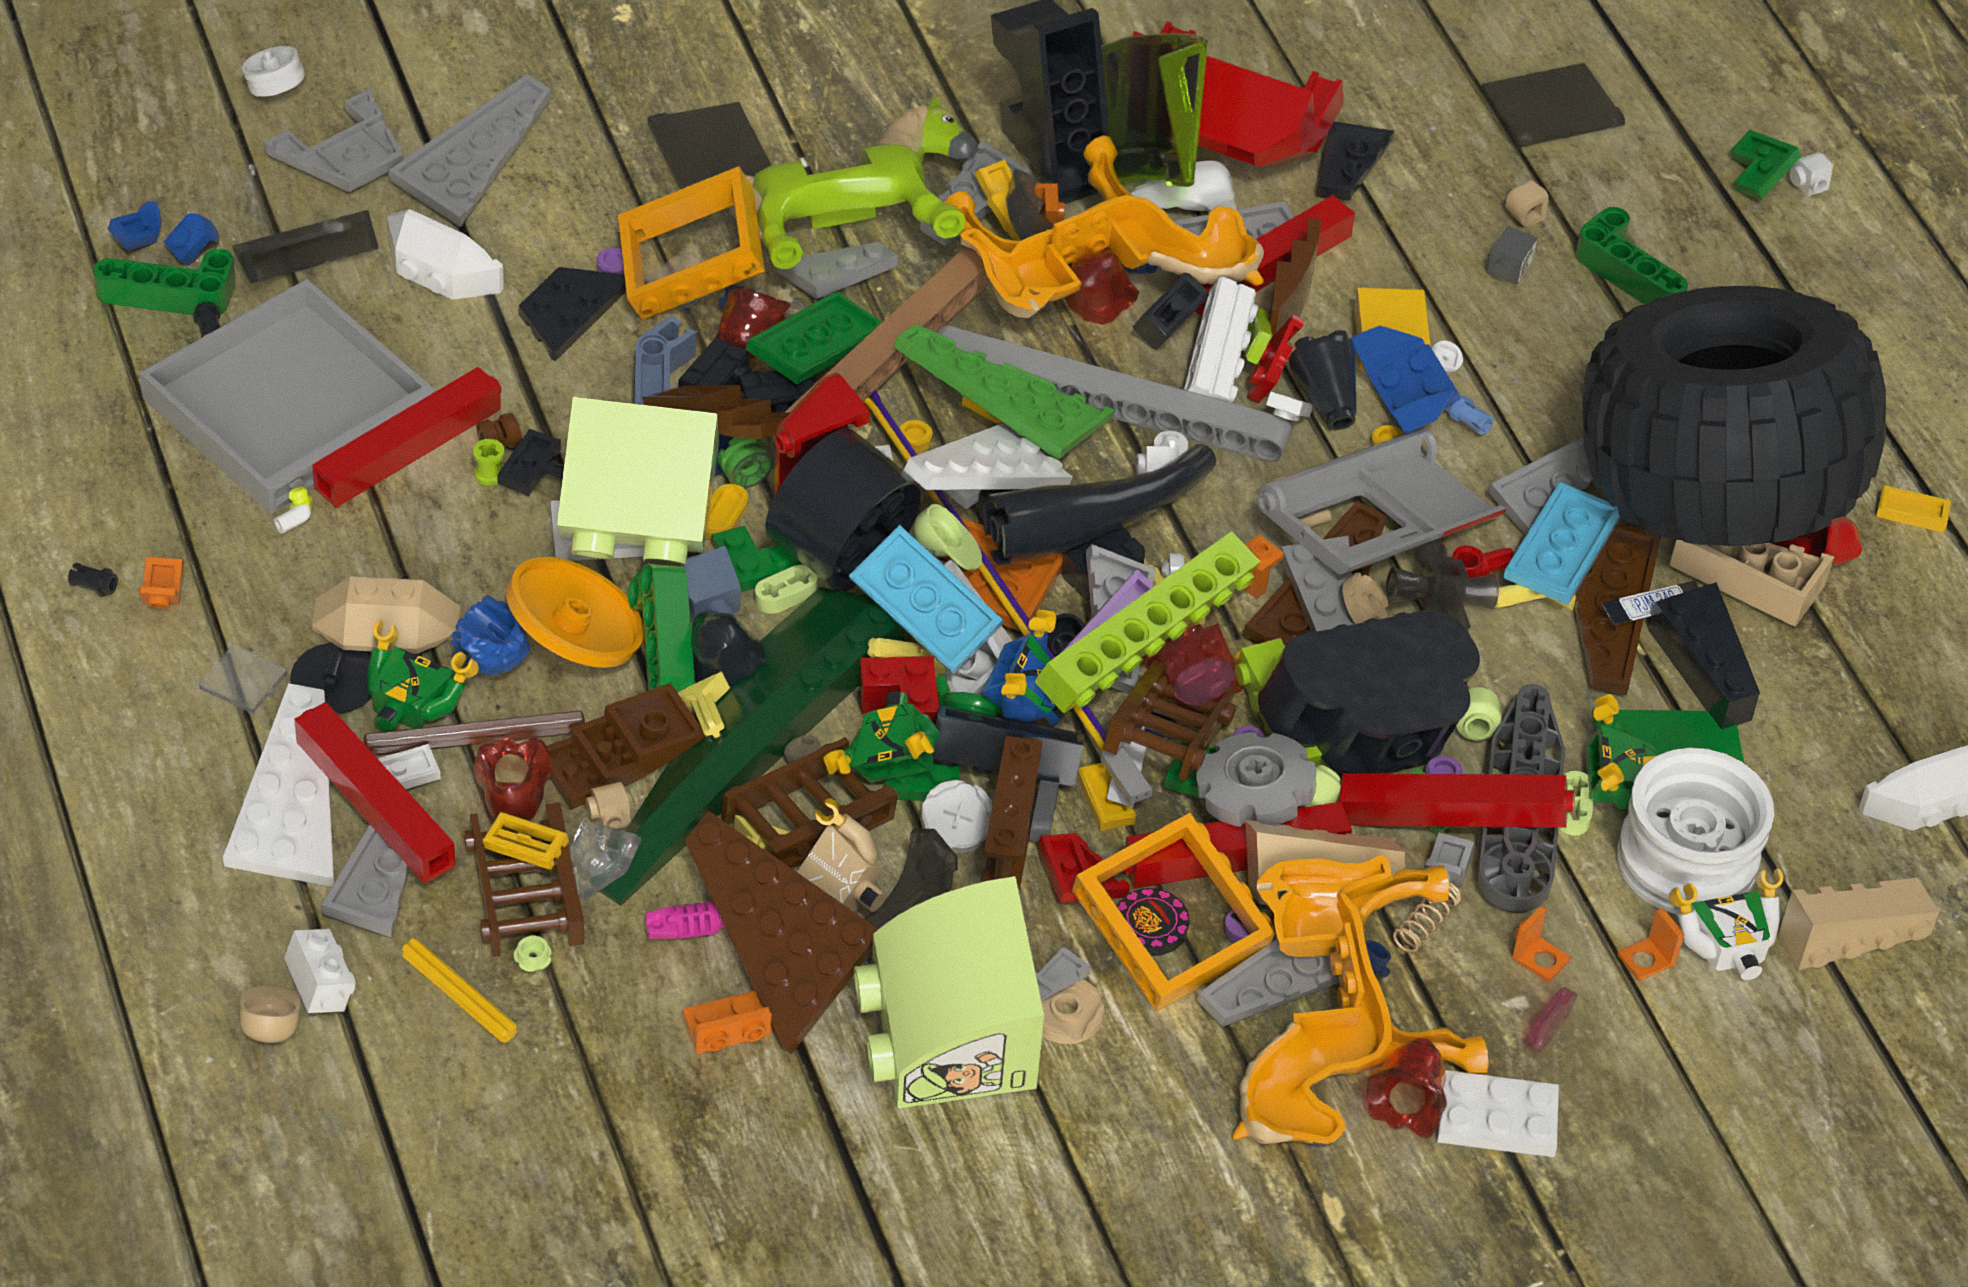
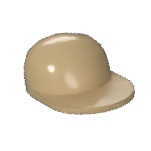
M256 986L244 990L241 994L239 1022L243 1033L253 1040L265 1043L281 1042L291 1037L299 1022L300 994L294 990L278 986Z

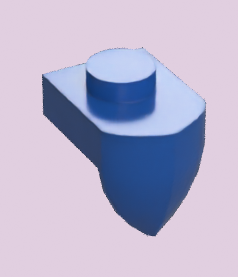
M157 201L144 203L136 213L110 220L107 230L127 251L157 242L161 230V214Z
M190 213L185 215L164 240V243L181 262L189 266L210 240L219 242L220 235L215 225L209 219L199 214Z

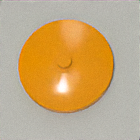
M536 557L522 562L508 581L506 599L517 622L538 643L563 658L586 666L600 668L616 667L630 661L643 642L644 624L638 610L630 608L628 596L610 580L586 566L556 557Z

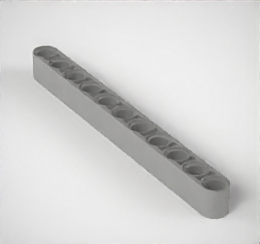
M941 326L936 332L954 340L956 347L969 353L978 350L987 354L985 360L1002 367L1004 362L1050 381L1054 383L1056 391L1069 396L1078 393L1087 397L1086 404L1100 410L1103 409L1104 405L1115 409L1112 418L1160 432L1176 431L1192 441L1271 462L1281 458L1291 433L1289 422L1273 414L953 326Z

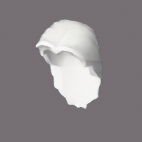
M1214 160L1195 162L1166 171L1150 178L1144 184L1136 187L1131 195L1147 198L1161 209L1177 206L1186 210H1207L1209 213L1219 206L1230 207L1235 210L1237 207L1235 203L1236 194L1233 189V180L1230 172L1223 163Z

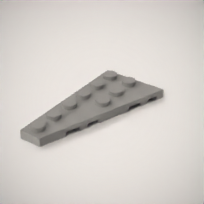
M526 74L389 169V180L461 227L550 101L551 89Z

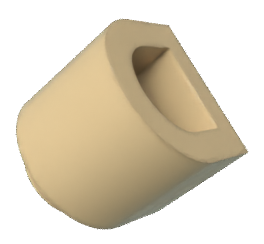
M1532 180L1513 188L1507 195L1505 207L1523 226L1529 227L1546 219L1549 195L1543 187Z
M621 781L591 789V797L586 798V806L590 819L597 818L602 833L627 827L630 824L629 799Z

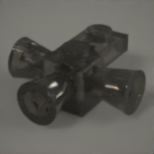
M1439 542L1426 543L1419 546L1414 552L1413 561L1422 572V575L1392 567L1387 576L1386 595L1390 603L1420 599L1424 610L1440 611L1452 616L1466 628L1468 633L1471 625L1462 603L1467 602L1488 609H1494L1498 601L1499 582L1497 576L1490 574L1468 577L1462 559L1448 558L1447 548Z

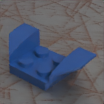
M1377 326L1350 338L1375 390L1397 427L1404 431L1405 434L1435 422L1444 408L1461 400L1457 389L1430 345H1425L1422 338L1383 326Z

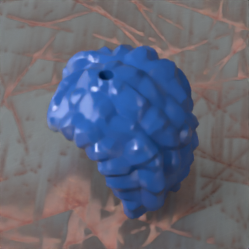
M489 595L484 596L482 602H477L476 605H472L470 610L465 612V618L457 621L455 626L457 631L453 632L451 636L453 638L451 643L454 646L455 652H463L466 655L465 663H469L470 659H474L478 663V672L484 673L487 676L512 670L530 652L527 640L528 633L517 622L508 604L503 601H497Z

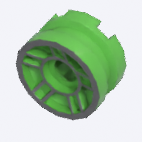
M734 437L728 441L730 446L726 450L721 449L718 455V464L730 482L743 488H750L762 482L770 474L774 459L762 441L754 438Z

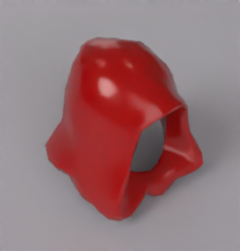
M1846 516L1832 519L1830 526L1817 532L1798 536L1795 539L1772 543L1788 549L1791 544L1805 548L1804 553L1820 558L1822 553L1834 556L1832 566L1847 563L1859 557L1862 552L1858 527Z

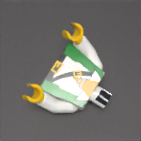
M1777 868L1773 872V885L1766 881L1765 869L1758 873L1756 883L1760 889L1764 890V896L1761 897L1758 891L1695 902L1698 893L1692 883L1683 885L1685 900L1681 897L1679 888H1673L1669 893V901L1675 907L1680 908V913L1677 916L1680 928L1684 933L1683 940L1686 946L1704 959H1707L1715 970L1737 968L1743 980H1751L1758 977L1762 972L1760 963L1765 960L1768 948L1774 945L1779 928V897L1775 896V888L1779 887L1783 882V873L1780 869Z

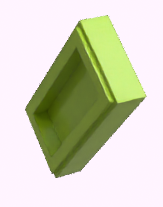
M1258 307L1253 322L1248 324L1247 331L1251 332V338L1245 349L1246 360L1258 364L1272 337L1268 311Z

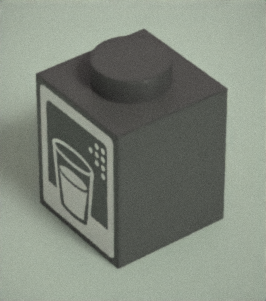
M1507 226L1492 248L1487 273L1518 285L1533 262L1538 238Z

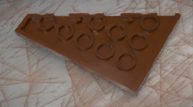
M708 811L685 839V842L763 1007H769L771 1024L781 1045L787 1052L792 1054L852 978L854 967L861 966L873 951V934L879 929Z

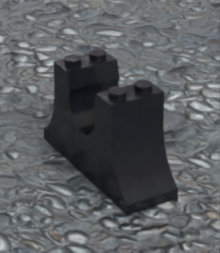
M1039 0L992 14L993 44L1002 57L1006 58L1013 66L1022 90L1021 96L999 102L1002 131L1025 153L1038 173L1042 184H1058V202L1066 204L1100 193L1089 183L1088 173L1091 166L1087 163L1083 154L1086 146L1095 138L1101 136L1109 137L1099 13L1094 8L1069 14L1053 0Z

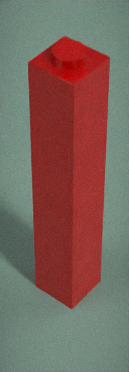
M1331 195L1258 237L1256 240L1261 244L1264 256L1257 271L1262 276L1263 283L1261 285H1253L1246 280L1237 282V285L1243 284L1258 292L1273 283L1277 261L1290 262L1293 240L1305 241L1309 218L1322 220L1316 257L1349 239L1352 236L1355 212L1334 195ZM1201 284L1209 293L1212 285ZM1206 300L1195 311L1201 317L1203 316Z
M476 367L312 464L314 489L335 508L341 506L473 427L478 422L500 411L502 389L498 380L493 376H489L480 367Z
M327 702L313 709L306 710L294 719L297 744L423 884L456 866L453 840Z
M1343 773L1339 802L1342 803L1351 826L1567 828L1568 812L1575 811L1574 790H1568L1566 775Z
M1341 802L1298 808V816L1281 824L1297 829L1312 831L1313 829H1318L1335 834H1352L1351 825ZM1223 821L1203 824L1208 830L1210 842L1218 852L1224 853L1228 858L1232 868L1231 871L1248 870L1246 823H1243L1240 827ZM1152 833L1127 836L1125 848ZM1183 838L1122 871L1123 875L1129 876L1133 889L1209 876Z

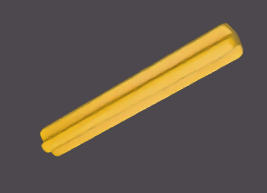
M412 938L403 945L402 956L499 1041L506 1043L516 1035L517 1025L420 940Z

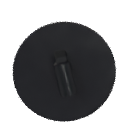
M333 643L321 644L307 650L297 659L291 671L290 681L291 684L324 690L325 702L337 714L351 712L362 707L372 698L368 694L367 670L371 656L365 651L343 650Z

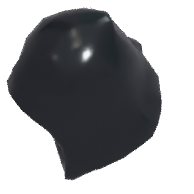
M707 610L699 613L694 618L691 638L694 681L696 683L722 671L728 685L732 686L738 681L753 675L764 664L766 654L760 640L733 615L715 610Z

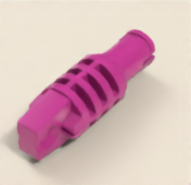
M711 901L680 906L673 905L647 912L644 918L648 939L679 940L683 938L704 937L706 935L714 936L716 933H719V929L726 928L715 903Z

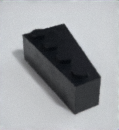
M1717 582L1656 601L1648 630L1720 729L1752 721L1760 691Z

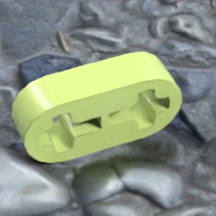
M796 565L758 582L755 587V605L761 612L774 614L804 602L817 590L818 575L805 565Z
M1570 771L1564 775L1567 777L1568 790H1573V786H1576L1580 792L1579 796H1575V810H1577L1578 820H1573L1571 812H1568L1567 828H1560V830L1573 836L1584 834L1588 830L1593 814V799H1589L1588 775L1580 771Z

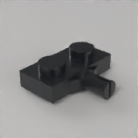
M529 429L497 474L498 484L530 495L540 479L546 475L563 480L564 466L553 462L561 450V440Z

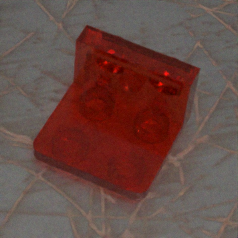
M1201 623L1187 628L1182 634L1183 637L1174 641L1167 638L1163 648L1151 658L1147 654L1142 657L1146 669L1149 668L1154 660L1168 664L1165 677L1169 679V684L1216 702L1222 699L1228 688L1236 690L1235 694L1241 692L1244 688V685L1241 686L1236 679L1235 662L1218 623L1204 629ZM1176 702L1178 706L1189 709L1191 711L1196 710L1194 708Z

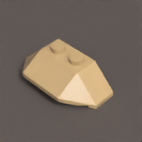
M350 576L316 598L311 626L312 631L321 634L328 641L343 650L372 651L373 647H377L379 641L373 633L374 624L378 620L383 622L381 636L385 637L390 633L393 623L399 631V636L394 643L389 644L388 650L391 651L396 646L413 654H418L436 647L446 640H453L451 636L453 632L457 631L455 626L460 619L461 606L424 580Z

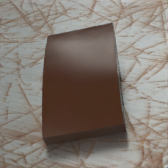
M1309 218L1305 241L1293 240L1290 262L1277 261L1269 315L1272 337L1293 314L1300 318L1310 293L1322 220Z
M682 385L643 397V404L647 406L716 413L718 416L719 434L730 437L763 439L773 436L777 433V426L789 414L772 413L770 399H742L740 385Z
M669 683L606 705L604 716L571 727L570 738L538 748L537 760L571 810L586 804V798L591 797L592 788L620 781L623 786L631 784L703 740L705 734L672 684Z

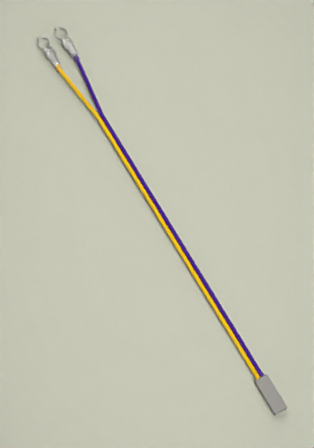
M792 297V307L803 310V304L793 300ZM783 300V315L787 319L794 315V313L786 311L787 302ZM875 390L871 394L874 402L869 397L863 402L871 409L905 461L908 462V459L916 456L917 453L883 405L877 390ZM926 490L934 504L945 507L968 530L942 490ZM980 548L982 563L978 569L1024 636L1030 634L1029 618ZM1047 646V651L1049 653L1050 659L1052 660L1053 658H1055V656ZM1077 705L1074 706V711L1102 751L1100 756L1101 762L1128 802L1132 804L1152 797L1151 786L1125 748L1122 746L1117 755L1102 750L1107 736L1106 731L1088 705L1081 709Z

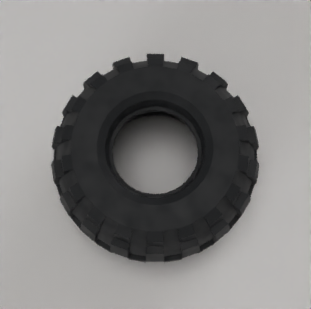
M1717 286L1674 293L1656 298L1647 304L1636 306L1624 313L1623 319L1612 322L1605 331L1604 341H1600L1592 351L1582 388L1584 451L1596 488L1603 487L1605 498L1609 500L1610 505L1617 506L1619 516L1630 524L1643 526L1645 531L1663 538L1682 540L1685 543L1751 546L1795 539L1796 536L1817 532L1830 526L1832 519L1846 516L1855 507L1856 499L1862 497V494L1869 489L1871 478L1877 475L1886 439L1885 381L1877 350L1873 351L1871 340L1862 330L1858 329L1857 321L1848 312L1836 310L1835 304L1821 298L1807 296L1790 290L1760 286Z

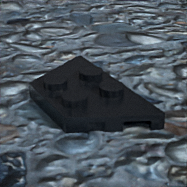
M558 267L519 304V316L527 326L532 328V334L538 342L543 341L546 345L549 357L556 361L626 293L625 274Z

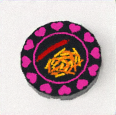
M1141 888L1128 893L1119 901L1117 905L1118 910L1146 950L1152 952L1151 956H1161L1173 952L1184 943L1190 925L1189 912L1183 902L1172 893L1157 888Z

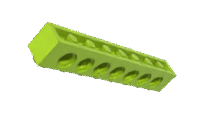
M1232 531L1049 661L1034 682L1064 714L1076 705L1079 709L1083 708L1095 697L1097 689L1100 688L1103 692L1109 689L1119 679V673L1122 671L1126 674L1131 673L1142 662L1143 659L1141 657L1145 654L1151 658L1163 648L1167 638H1170L1172 641L1176 640L1186 631L1189 622L1192 621L1194 624H1198L1209 614L1211 606L1221 607L1231 598L1234 589L1237 588L1241 592L1248 587L1255 579L1252 573L1261 561Z

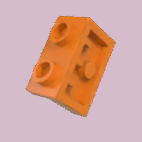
M756 990L682 1009V1019L696 1054L707 1051H719L727 1046L746 1041L754 1042L762 1037L771 1035V1012L769 1007H763Z

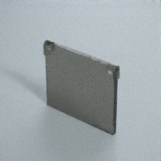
M1585 63L1481 84V90L1512 134V139L1518 147L1625 125L1623 113L1619 107L1613 104Z
M740 102L672 114L664 112L650 115L647 118L649 128L680 190L738 166L745 175L752 177L766 167L771 166Z

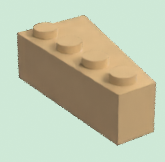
M1676 539L1670 566L1708 585L1717 582L1719 590L1796 627L1825 587L1834 556L1824 553L1821 554V558L1804 553L1805 548L1793 544L1788 549L1771 543L1751 546H1722L1685 543L1682 540Z
M1246 820L1248 885L1252 896L1260 905L1266 903L1257 891V881L1268 868L1280 861L1323 858L1345 863H1362L1378 855H1384L1390 862L1393 874L1406 868L1405 851L1392 839L1347 833L1342 835L1329 833L1326 830L1313 829L1312 831L1297 829L1288 825L1276 824L1275 826L1260 824L1259 821ZM1278 893V899L1280 900L1285 893Z
M1919 878L1879 881L1873 888L1865 889L1862 883L1850 884L1846 891L1835 892L1832 886L1819 887L1816 891L1817 894L1808 895L1804 889L1792 890L1778 938L1798 971L1810 967L1819 968L1839 959H1852L1862 953L1876 949L1886 950L1895 944L1909 940H1922L1932 934L1939 910Z

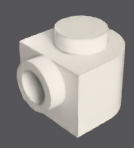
M1820 152L1799 158L1789 171L1791 182L1799 187L1807 197L1829 189L1833 164Z
M1142 447L1141 454L1136 455V474L1151 471L1172 461L1179 456V447Z

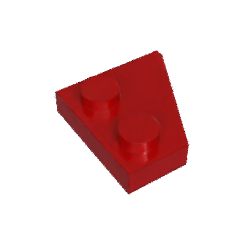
M1293 314L1270 339L1258 364L1254 366L1248 377V382L1251 383L1248 398L1260 403L1276 386L1283 367L1293 349L1287 343L1302 329L1305 322L1303 319Z
M1076 833L1041 836L1038 848L1059 903L1080 902L1072 891L1077 874L1104 859L1099 854L1092 852L1088 844ZM1114 877L1100 883L1111 899L1125 897L1131 888L1125 879L1118 882Z

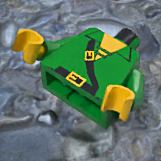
M378 620L373 626V633L379 641L377 647L372 649L367 670L368 694L373 698V710L378 714L374 719L376 726L383 732L394 731L399 723L412 729L422 728L429 721H434L451 714L466 687L464 683L465 678H471L477 674L479 669L478 663L474 659H470L467 667L462 669L466 661V655L463 652H459L452 658L451 665L454 670H451L396 646L390 651L388 650L389 644L397 640L399 631L392 623L390 633L382 637L383 622Z
M890 692L886 695L884 709L870 711L863 716L861 728L850 746L845 750L831 751L823 759L829 775H833L837 770H840L842 774H848L851 771L850 768L854 767L870 783L917 774L934 769L933 747L939 742L941 734L928 715L921 714L912 704H908V696L905 693Z
M1607 694L1595 700L1597 707L1594 709L1593 716L1597 721H1601V725L1585 747L1589 799L1598 802L1614 803L1618 809L1624 810L1628 808L1636 776L1645 764L1656 757V751L1652 744L1635 738L1624 730L1616 715L1619 712L1618 703L1613 695Z

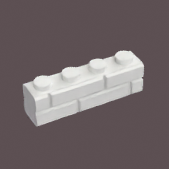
M1223 276L1219 277L1211 287L1184 386L1185 391L1233 403L1238 391V387L1233 385L1234 379L1239 377L1245 362L1244 359L1240 358L1241 351L1247 348L1251 338V332L1247 331L1248 324L1253 322L1258 310V305L1253 304L1256 294L1255 289L1243 284L1237 285V282Z

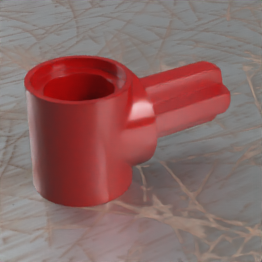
M1469 545L1457 547L1453 551L1447 578L1448 584L1458 592L1467 593L1474 591L1480 581L1488 578L1490 572L1504 569L1508 566L1514 556L1512 549L1501 548L1483 553L1476 547Z

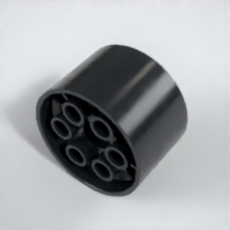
M849 428L840 429L826 436L812 447L787 475L768 510L765 523L766 533L837 591H847L857 586L850 580L849 575L899 525L907 532L910 531L923 502L924 488L907 474L904 469L857 432Z

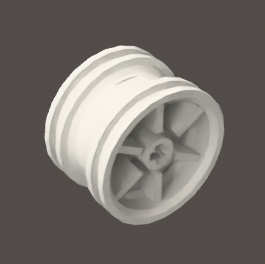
M1677 749L1653 758L1643 766L1635 778L1628 804V815L1624 820L1616 849L1617 864L1624 880L1647 903L1659 909L1664 908L1666 912L1673 914L1680 913V908L1670 903L1669 893L1673 888L1678 887L1681 897L1685 900L1683 885L1687 883H1692L1697 889L1698 895L1695 902L1750 892L1758 873L1761 852L1767 844L1774 819L1773 799L1766 784L1756 772L1743 762L1727 754L1709 749Z

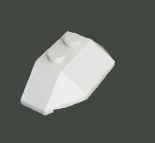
M411 209L397 213L393 212L387 216L388 242L398 275L452 300L501 293L504 289L503 264L497 259L492 260L487 252L467 235Z
M1968 745L1913 762L1889 774L1879 783L1874 781L1866 785L1858 809L1863 815L1912 831L1925 826L1933 827L1943 820L1956 816L1963 817L1968 815Z

